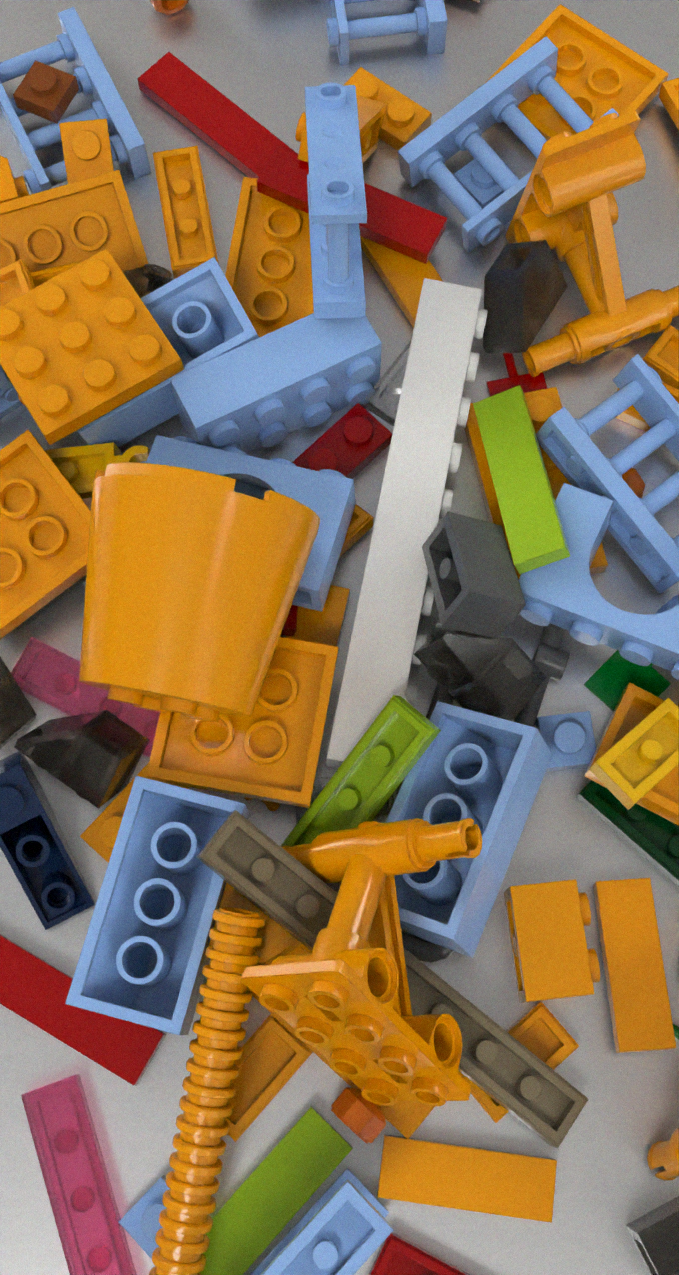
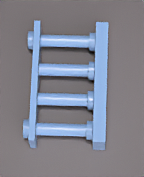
M329 0L332 18H327L326 20L329 47L337 46L340 66L349 65V40L416 32L417 37H424L427 55L440 54L445 51L448 20L443 0H410L417 2L414 13L348 21L344 4L375 0Z
M74 7L57 13L63 32L56 35L57 41L0 62V109L29 167L28 170L23 171V175L32 194L52 189V186L67 181L65 161L43 169L35 151L62 141L59 123L107 119L108 128L112 134L110 136L113 162L117 161L119 165L126 162L134 179L151 173L145 143ZM63 59L67 63L75 61L77 68L73 69L74 74L72 75L76 76L79 86L77 94L81 92L84 96L91 94L94 102H91V108L59 120L57 124L52 123L26 133L18 117L30 112L17 108L14 98H8L2 83L27 74L35 60L46 65Z
M547 36L398 150L400 172L409 185L413 187L421 180L431 178L467 221L462 224L463 247L468 253L480 244L487 245L494 241L502 232L504 225L512 220L532 172L530 171L523 178L519 179L481 137L482 133L496 122H505L538 159L542 146L547 139L518 108V105L533 93L535 95L541 93L576 133L589 129L594 123L554 79L557 70L558 48ZM612 108V109H610L608 112H606L603 116H605V115H607V114H610V113H617V112ZM460 150H468L504 191L484 208L477 203L444 165L448 159Z
M329 82L319 86L305 87L309 168L307 192L314 319L365 317L366 300L359 223H367V208L355 85L343 86L338 83Z
M637 354L630 359L613 379V382L620 390L579 419L573 418L565 407L561 408L547 419L536 433L539 445L572 486L613 500L608 531L658 593L661 594L679 581V535L675 538L670 537L655 519L654 514L679 496V471L643 498L636 496L624 481L622 475L663 444L679 462V403L662 384L659 374L649 367ZM633 405L651 429L610 459L606 458L590 439V435Z
M347 1168L249 1275H354L394 1231L392 1225L385 1219L389 1211Z

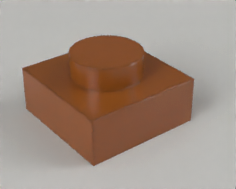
M35 60L14 92L13 97L17 108L57 124L77 94L79 86L76 76Z

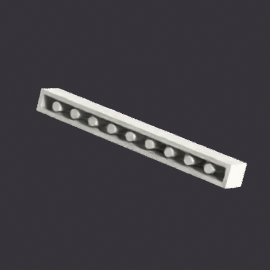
M427 278L423 280L327 753L326 767L338 769L393 695L401 696L414 706L417 684L407 682L411 664L421 665L427 635L417 633L420 614L430 616L434 600L432 586L426 584L428 570L422 546L437 527L438 519H443L451 509L454 490L445 489L447 472L457 474L463 444L453 442L456 426L466 427L471 398L462 397L465 382L474 383L480 355L470 351L473 338L482 339L488 313V310L479 308L482 293L480 288Z

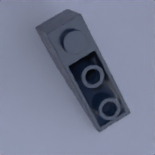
M20 750L0 760V848L43 927L47 930L94 906L95 901L51 805L23 751Z

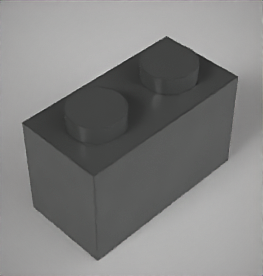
M448 511L422 546L442 627L497 639L526 605L502 526Z

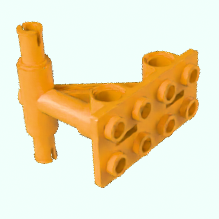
M636 110L619 117L617 113L607 114L596 120L589 129L573 135L568 131L562 132L547 140L542 146L505 237L508 243L516 242L522 254L528 259L554 249L559 260L566 262L590 313L563 325L559 335L532 346L524 347L522 350L523 361L528 372L533 377L566 362L578 365L590 361L594 356L617 349L652 332L658 333L667 329L672 319L679 316V285L663 292L658 289H649L627 299L624 296L613 232V225L618 221V206L613 192L641 181L646 173L644 154L634 134L641 122Z
M419 818L388 823L365 821L356 828L323 832L312 843L280 846L323 882H341L327 927L318 932L310 954L279 956L272 961L271 965L245 967L241 981L259 996V1002L263 1007L281 1016L295 1029L294 1033L300 1040L314 1046L329 1060V1066L334 1071L348 1077L362 1090V1096L374 1104L393 1106L396 1101H419L430 1106H442L446 1101L469 1100L472 1087L457 1073L463 1045L462 1034L455 1018L449 1014L412 1015L394 876L426 872L437 861L464 857L476 858L482 849V834L478 824L473 825L474 820L472 818L431 825L429 822Z

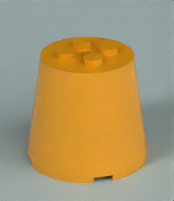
M135 462L107 464L106 472L96 469L92 489L79 682L108 690L107 699L132 704L134 707L162 713L172 711L184 714L187 717L210 722H218L219 714L251 717L318 534L319 516L302 503L272 490L265 491L263 500L235 492L236 479L208 472L161 464Z

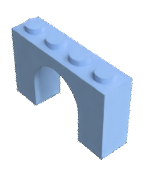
M156 435L146 463L193 469L236 479L235 492L263 500L265 491L272 490L302 503L319 516L318 534L292 605L322 612L356 505L354 479L346 478L342 473L331 469L315 471L297 467L291 461L282 458L266 460L248 456L244 451L233 447H224L221 450L199 445L197 441L184 436H177L172 439Z
M563 483L555 503L570 557L520 575L518 581L526 603L520 615L527 621L539 626H548L551 623L566 629L574 639L590 646H597L601 643L619 650L620 655L624 659L634 664L649 666L652 663L667 669L679 681V604L661 613L644 615L623 611L603 598L592 581L589 568L610 524L613 500Z

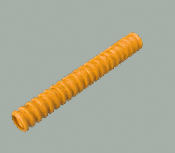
M220 907V909L214 910L212 918L217 921V926L209 931V937L214 940L213 946L206 948L205 955L211 960L210 964L205 965L202 974L207 977V982L201 984L199 988V993L204 996L202 1002L197 1003L195 1010L201 1016L200 1020L195 1021L192 1027L193 1032L197 1034V1039H192L189 1044V1050L194 1053V1056L186 1061V1069L191 1073L190 1076L183 1079L182 1087L187 1091V1095H183L180 1098L179 1107L184 1113L176 1118L175 1125L180 1132L173 1136L172 1145L177 1151L173 1152L169 1157V1165L173 1170L166 1175L165 1183L170 1189L166 1190L162 1197V1203L166 1209L160 1212L158 1221L163 1228H160L155 1236L156 1244L159 1247L155 1248L152 1253V1262L155 1267L151 1268L149 1275H201L199 1272L203 1271L206 1266L207 1260L202 1253L206 1252L209 1248L210 1239L206 1233L210 1232L213 1226V1220L208 1214L213 1213L216 1209L217 1202L212 1195L218 1192L220 1182L215 1175L220 1174L223 1168V1162L218 1156L223 1155L226 1151L227 1144L222 1140V1137L228 1134L230 1125L225 1121V1118L229 1117L233 1111V1105L228 1102V1099L234 1097L236 1093V1086L231 1082L232 1079L237 1078L240 1068L235 1064V1060L240 1059L243 1053V1049L238 1046V1041L244 1040L246 1036V1030L241 1027V1024L249 1018V1011L244 1007L245 1003H249L252 1000L253 995L250 990H247L248 986L241 981V977L245 967L258 964L259 956L254 953V949L261 945L262 937L257 932L258 928L265 926L266 920L260 916L261 914L254 911L233 907Z

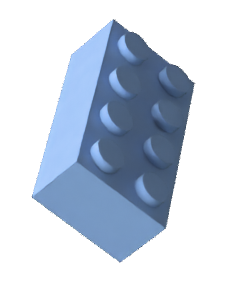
M314 313L169 378L181 424L188 438L197 441L199 445L221 450L224 447H233L245 453L261 446L265 448L275 446L281 443L291 432L304 426H318L328 420L334 412L349 405L354 407L357 403L363 405L371 400L375 393L379 392L382 343L366 315L360 318L314 319Z

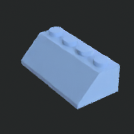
M215 257L140 298L182 360L184 370L174 376L259 338ZM168 378L78 429V433L89 445L114 442L120 447L179 414L170 379Z
M437 701L429 721L441 731L404 778L386 823L419 818L429 822L431 825L472 818L474 820L473 825L478 824L482 834V849L476 858L464 857L437 861L426 872L395 875L401 929L423 940L473 958L552 753L539 730L535 727Z
M135 776L65 1004L172 1034L189 1035L200 996L199 988L205 978L202 974L203 967L208 965L210 960L205 954L211 939L209 931L211 928H214L216 921L212 918L214 910L219 909L226 886L225 880L196 857L232 811H238L249 820L250 813L244 803Z

